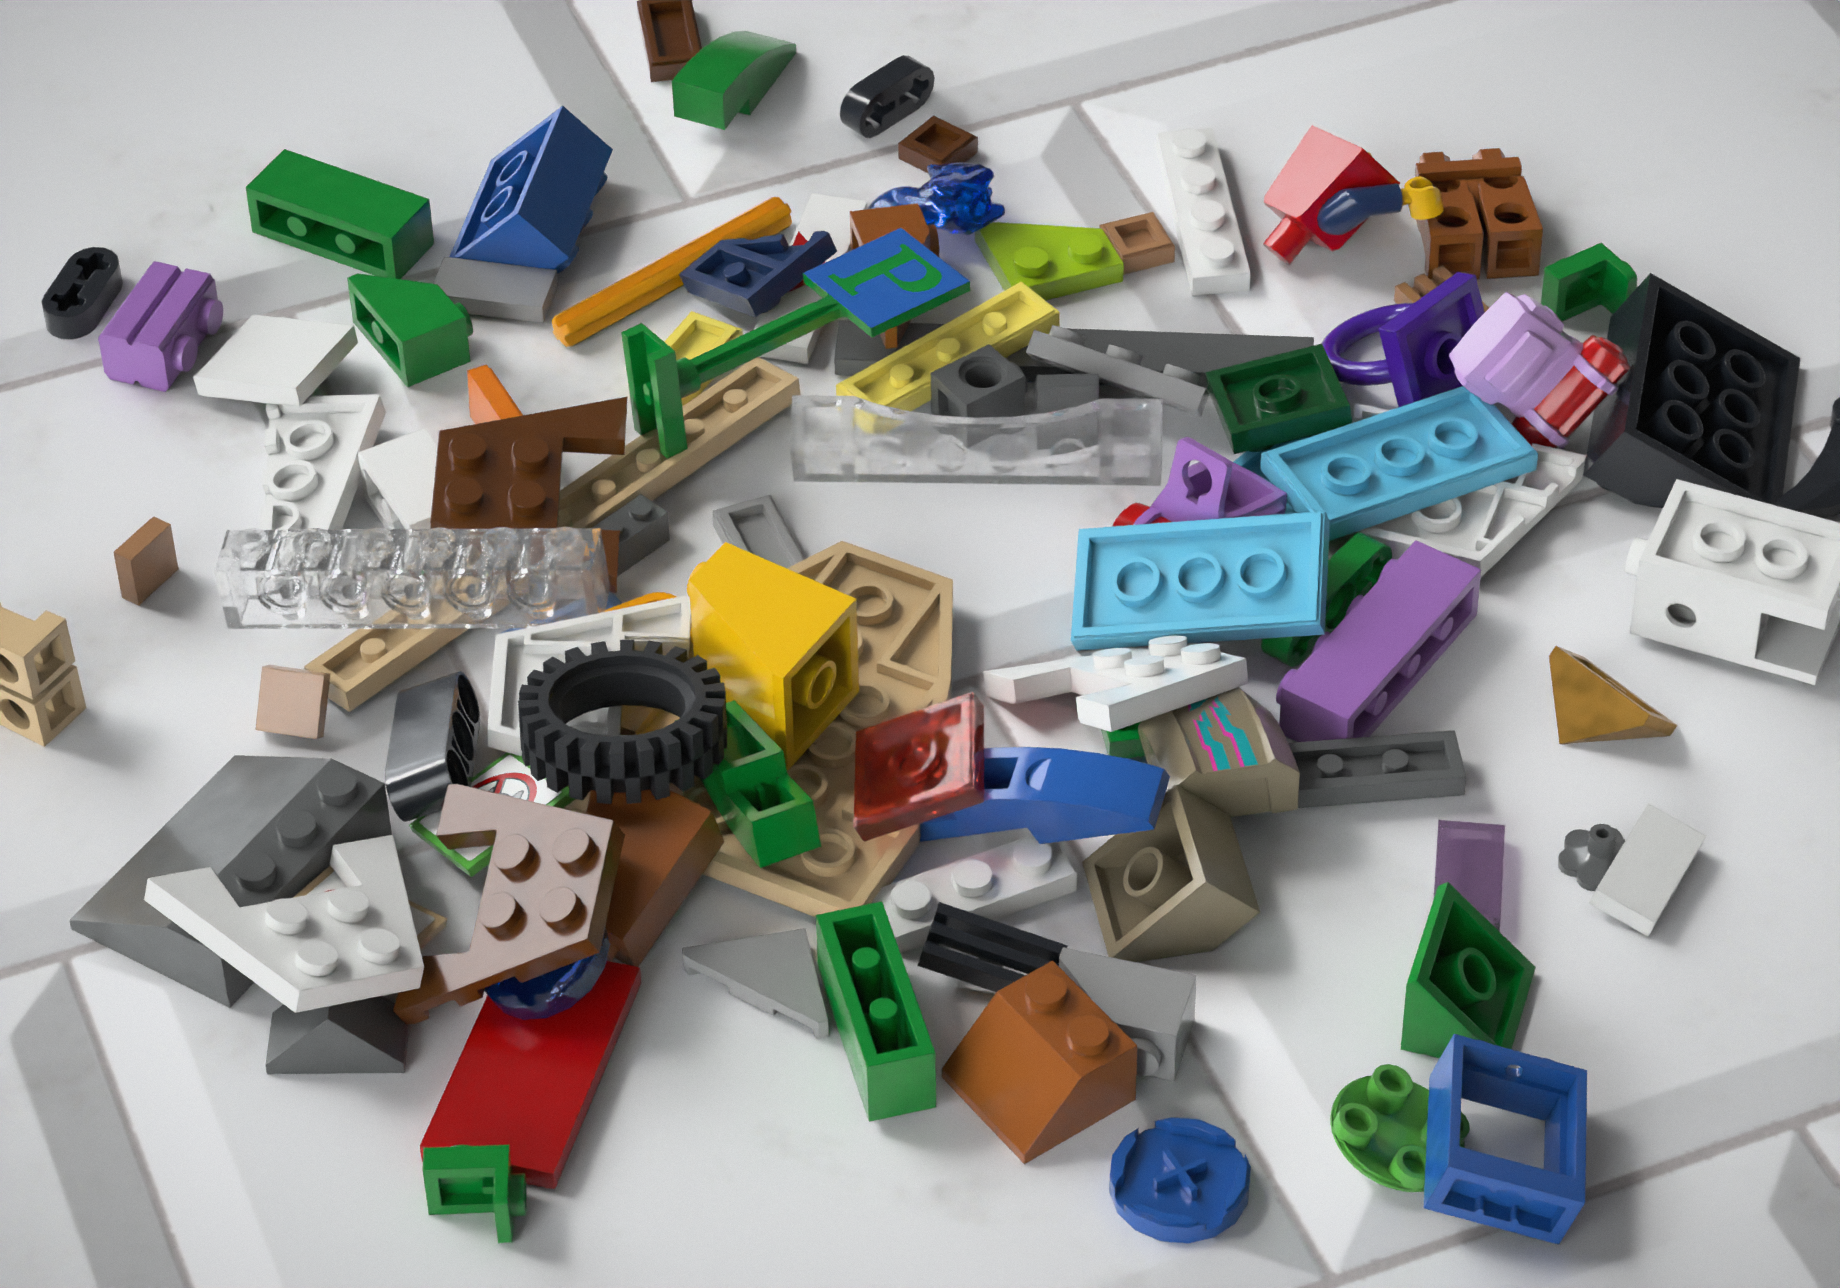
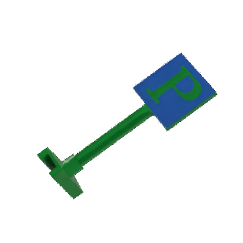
M899 228L804 272V283L821 296L822 299L803 306L690 360L686 357L676 360L675 350L643 323H640L621 332L634 430L638 434L643 435L657 429L660 452L668 459L688 449L681 399L699 391L702 383L841 317L848 318L873 338L971 291L970 281L905 230Z

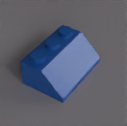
M561 106L491 159L449 257L557 270V274L562 272L571 264L579 251V247L575 243L579 233L586 227L593 216V210L590 206L594 196L607 181L608 175L604 171L613 149L568 109Z

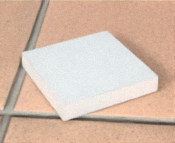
M252 315L193 377L198 395L300 407L358 344L355 327L350 324Z

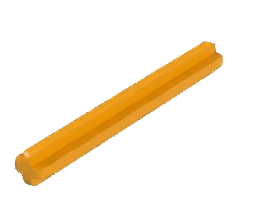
M771 197L560 312L552 319L554 328L552 332L555 338L560 340L565 347H573L682 287L684 284L679 273L720 240L738 238L754 240L782 232L792 224L790 206L788 203L784 204L779 197Z

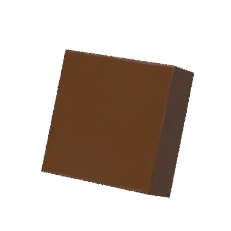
M934 115L898 143V157L900 160L942 181L978 153L977 136ZM953 162H961L960 164H951Z

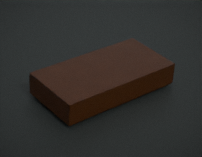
M692 0L636 1L637 16L650 81L673 80L686 63L702 49Z

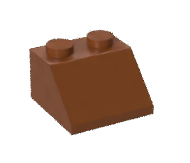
M1051 961L996 992L941 1068V1073L945 1082L1022 1163L1026 1164L1136 1100L1137 1044L1054 961Z

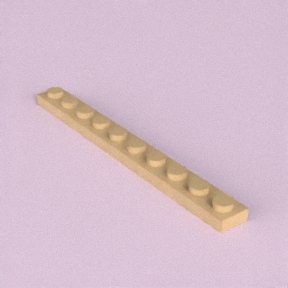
M760 357L745 363L682 406L687 450L667 459L660 452L657 429L640 435L625 446V455H611L560 490L558 527L591 529L640 494L653 501L801 398L799 378ZM471 551L304 666V670L331 673L328 699L351 712L529 587L527 572L532 568Z

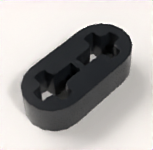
M903 55L892 60L850 88L840 107L841 122L866 138L879 135L925 104L934 87L935 77L933 71L911 56Z
M104 247L85 248L74 253L65 263L41 301L46 328L52 336L60 339H76L90 334L97 327L123 285L118 256L112 250Z

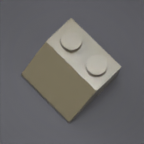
M1177 784L1165 793L1154 830L1116 834L1082 862L1108 957L1131 962H1142L1211 952L1260 913L1230 815Z

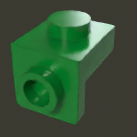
M1599 243L1567 258L1560 259L1544 268L1541 304L1550 308L1562 322L1599 305L1604 306L1613 314L1637 288V274L1627 262L1617 257L1603 243Z
M461 1144L451 1147L423 1148L422 1171L428 1214L494 1213L498 1243H513L514 1217L526 1216L527 1186L525 1173L512 1172L509 1145L470 1146Z

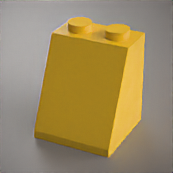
M725 542L707 562H701L695 567L688 580L687 594L690 597L692 622L690 640L693 643L694 657L699 655L707 661V670L715 668L718 671L720 683H724L726 703L735 700L783 750L788 771L859 693L856 598Z

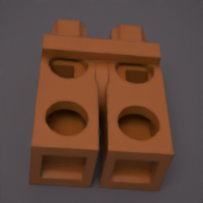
M1500 148L1480 149L1476 154L1472 155V160L1450 161V157L1446 156L1443 152L1422 153L1419 163H1416L1415 177L1427 178L1434 187L1440 190L1444 208L1443 212L1434 218L1426 220L1415 219L1418 231L1422 237L1425 251V273L1429 279L1433 278V269L1443 265L1453 275L1457 272L1476 275V279L1480 280L1482 247L1484 251L1483 267L1487 279L1539 276L1543 227L1524 176H1521L1522 165L1519 157H1505Z

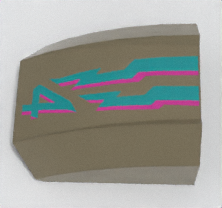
M1238 687L1141 721L1139 724V737L1147 763L1164 768L1170 776L1166 792L1177 784L1229 814L1230 817L1270 811L1273 814L1298 810L1300 772L1287 739L1271 712Z

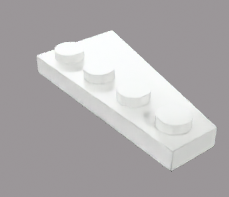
M380 394L309 396L300 407L266 403V412L269 418V429L265 430L264 447L267 452V469H263L262 478L265 506L261 507L258 556L265 578L324 577L361 480L358 452L374 446L386 414Z

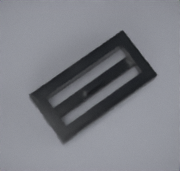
M939 902L917 966L997 992L1026 976L1003 968V966L1026 974L1051 961H1054L1059 966V956L1062 948H1067L1068 945ZM939 944H940V945H943V946H946V947H949V948H952V949H955V950H958V951H961V952H964V953H967V954H970V955H973V956H976V957H978V958L976 959V958L970 957V956H968V955H965V954H962V953H959V952H956V951H953V950H950V949L941 947V946H939Z

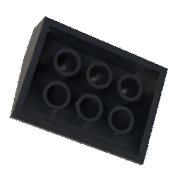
M1650 273L1610 317L1607 339L1623 349V353L1631 368L1617 382L1619 389L1612 396L1608 395L1594 410L1583 475L1596 482L1603 489L1612 491L1638 505L1663 508L1676 479L1777 506V501L1783 495L1800 357Z

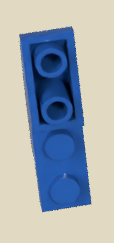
M994 747L964 750L956 770L930 773L924 814H922L920 821V842L1028 828L1039 844L1154 830L1170 776L1161 767L1094 752L1042 747Z

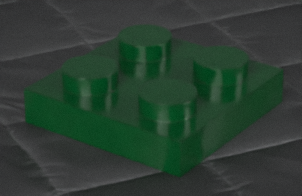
M1322 344L1205 372L1210 397L1234 454L1246 451H1265L1275 444L1312 437L1353 423L1350 404Z

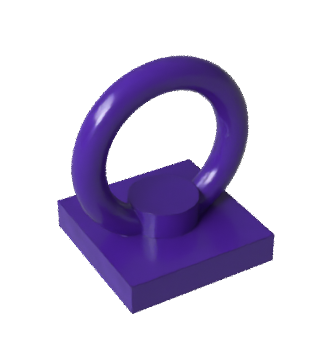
M1457 272L1415 303H1401L1375 308L1360 313L1334 328L1323 339L1321 344L1326 351L1339 382L1357 386L1392 383L1398 408L1463 386L1455 375V367L1449 354L1474 323L1485 313L1476 275ZM1379 332L1386 359L1355 362L1341 357L1343 352L1353 343Z

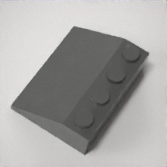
M234 755L69 920L72 930L230 1008L254 982L146 902L144 898L147 879L211 867L239 907L272 902L276 899L293 898L330 866L333 845L392 835L385 783L332 758Z

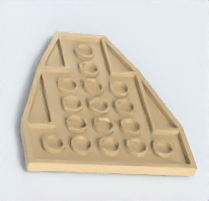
M840 541L787 568L856 598L859 693L787 771L788 775L813 800L822 847L760 868L726 824L700 777L694 775V787L685 790L683 793V797L713 812L725 841L703 875L816 917L818 914L871 904L880 889L893 882L918 847L921 837L920 821L922 814H924L930 773H935L952 689L953 579L844 541ZM691 640L688 660L694 657L693 643L691 642ZM622 705L620 735H638L652 732L672 724L675 720L680 719V717L661 709ZM590 792L583 801L575 799L563 809L586 814Z

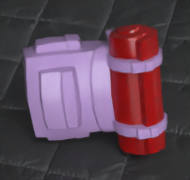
M1505 292L1474 323L1449 354L1455 367V375L1468 391L1479 397L1482 401L1490 405L1499 402L1509 408L1516 416L1511 424L1531 446L1534 443L1563 449L1570 442V436L1608 395L1612 396L1619 389L1617 382L1628 372L1631 366L1619 345L1595 335L1590 336L1582 343L1563 331L1564 323L1547 306H1543L1526 294L1516 297Z

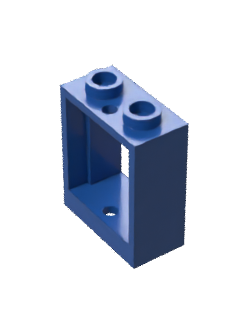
M1453 1034L1429 1077L1423 1208L1559 1245L1585 1204L1587 1070L1559 1063L1548 1058H1541L1493 1045L1482 1040ZM1510 1065H1518V1066H1520V1067H1519V1068H1510V1067H1508V1066H1510ZM1461 1098L1545 1121L1544 1169L1460 1147Z

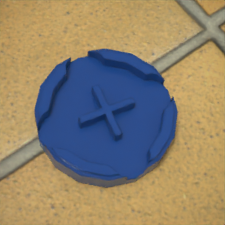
M1170 1117L1155 1121V1127L1152 1129H1147L1139 1134V1128L1123 1138L1112 1155L1109 1193L1117 1213L1135 1231L1159 1241L1193 1243L1214 1238L1236 1224L1248 1205L1251 1166L1246 1154L1244 1158L1242 1153L1236 1148V1140L1224 1129L1200 1119Z

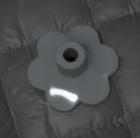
M1607 824L1594 825L1590 831L1582 829L1573 830L1565 836V849L1558 856V868L1565 875L1576 877L1578 884L1583 889L1595 891L1624 844L1625 839H1623L1617 829Z

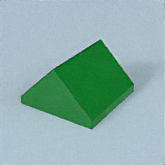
M1449 882L1437 887L1406 984L1401 1050L1440 1058L1453 1034L1512 1049L1536 967Z

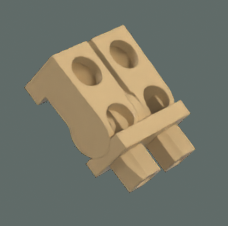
M0 603V725L44 747L86 709L77 666L72 665L75 662V656L66 618L46 610L34 621L3 608Z

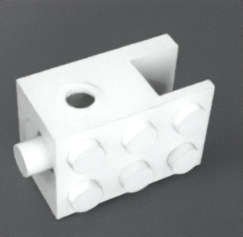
M1676 479L1649 539L1635 537L1630 547L1625 572L1637 576L1630 634L1809 684H1816L1840 627L1839 522Z

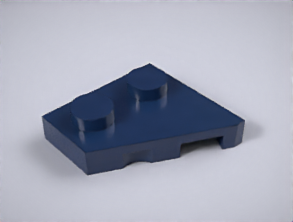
M814 231L807 243L794 246L788 245L784 234L763 236L754 240H747L745 238L720 240L679 273V276L688 293L757 318L760 314L775 308L779 304L781 297L803 280L804 272L823 264L837 252V249L829 232Z

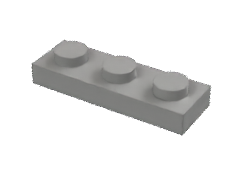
M1052 325L1049 334L1037 330L1033 331L1026 351L1031 359L1074 374H1099L1100 383L1200 417L1202 416L1209 393L1206 388L1197 385L1200 375L1170 364L1165 365L1163 373L1140 366L1143 358L1142 355L1114 345L1108 346L1106 354L1083 346L1086 340L1084 335L1059 326Z

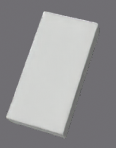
M1648 803L1595 890L1589 904L1642 934L1649 936L1703 844L1706 835Z

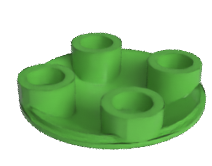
M1391 1064L1380 1065L1371 1076L1358 1078L1347 1084L1339 1092L1332 1105L1330 1125L1334 1140L1348 1162L1363 1175L1385 1187L1405 1192H1424L1429 1090L1413 1082L1410 1075L1404 1069ZM1461 1112L1460 1147L1465 1148L1464 1140L1470 1131V1126L1466 1116Z

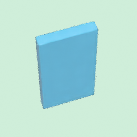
M1464 386L1261 453L1260 470L1273 485L1287 493V502L1296 513L1325 511L1330 521L1329 541L1535 471L1537 470L1538 453L1494 404L1490 405L1482 401Z
M1325 511L1079 529L1071 642L1076 651L1149 646L1148 642L1150 640L1164 636L1187 637L1188 644L1325 635L1330 529L1328 516Z

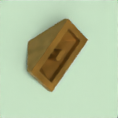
M1555 646L1550 653L1549 663L1559 744L1671 736L1678 726L1585 657Z

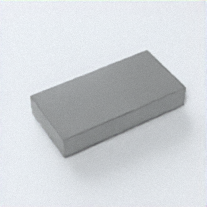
M444 257L433 284H438L454 304L460 302L466 308L468 314L544 323L558 287L557 270Z
M771 495L713 510V527L722 544L727 542L785 568L805 559Z

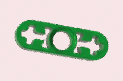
M1357 533L1328 560L1325 632L1331 633L1345 618L1351 602L1358 595L1365 596L1378 582L1384 566L1392 559V549L1388 545L1364 533ZM1321 635L1265 638L1261 640V649L1263 653L1290 667H1296L1312 653L1313 647Z

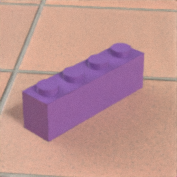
M1417 540L1411 544L1398 560L1394 558L1389 560L1384 566L1378 582L1365 596L1358 595L1351 602L1341 623L1331 633L1326 631L1325 635H1321L1313 647L1311 656L1298 670H1289L1280 682L1276 693V702L1280 705L1279 726L1285 737L1296 742L1370 737L1477 616L1481 569Z

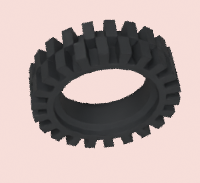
M620 640L619 651H608L606 642L602 641L591 643L592 655L585 656L578 647L565 651V663L555 657L544 661L543 672L534 669L527 676L528 685L522 684L518 700L522 759L525 767L530 766L531 775L537 781L546 778L547 788L557 793L569 785L570 798L583 801L591 790H595L597 803L612 804L614 793H626L627 804L642 803L641 791L649 789L656 800L670 797L669 783L674 784L681 791L694 787V775L705 780L713 773V764H721L724 758V749H727L726 690L724 683H720V674L715 668L707 670V661L699 655L688 660L687 650L677 646L673 647L666 655H663L661 642L648 641L644 651H635L634 640ZM621 705L661 709L680 717L679 720L664 728L631 736H601L582 732L566 725L569 721L584 713Z

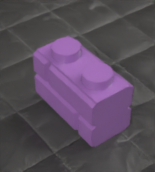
M154 261L98 337L104 373L109 379L133 385L138 381L141 387L166 392L181 371L188 372L192 369L197 358L198 346L207 334L214 335L217 333L223 319V304L218 300L215 279H213L211 274L188 268L182 272L178 266Z

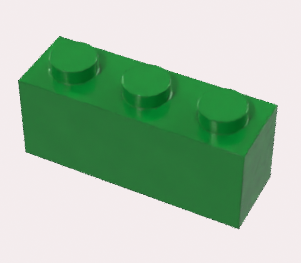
M286 149L276 156L245 187L253 233L374 276L401 279L434 245L430 200L428 198Z
M883 902L816 915L818 971L868 1121L871 1122L936 1108L935 1050Z

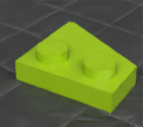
M988 221L975 223V242L1004 291L1022 281L1047 301L1123 282L1124 263L1101 228Z

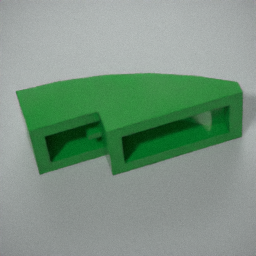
M749 31L732 32L717 38L692 57L672 80L674 117L725 130L737 113L750 116L797 53L796 44Z
M735 700L726 703L727 749H724V758L720 765L713 764V773L705 780L700 778L726 824L760 868L822 847L813 800L788 775L783 750Z

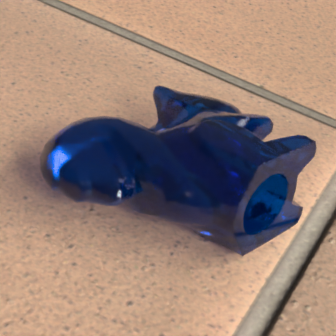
M965 162L930 164L927 166V171L931 179L919 188L900 186L887 190L874 199L867 208L874 209L918 203L927 225L935 224L936 229L963 235H970L1005 215L1004 205L991 202L993 192L992 188L988 186L994 178L993 171L981 164Z

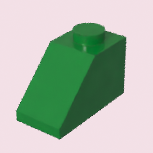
M359 273L347 277L353 323L407 387L471 362L468 337L473 334L471 318L466 308L460 302L454 304L438 284Z

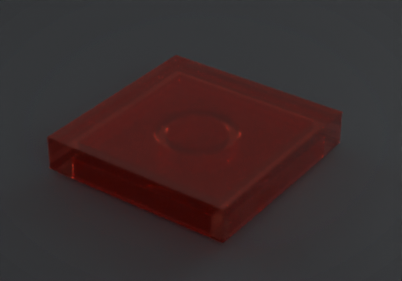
M975 692L967 693L856 731L853 828L864 842L984 802V705Z

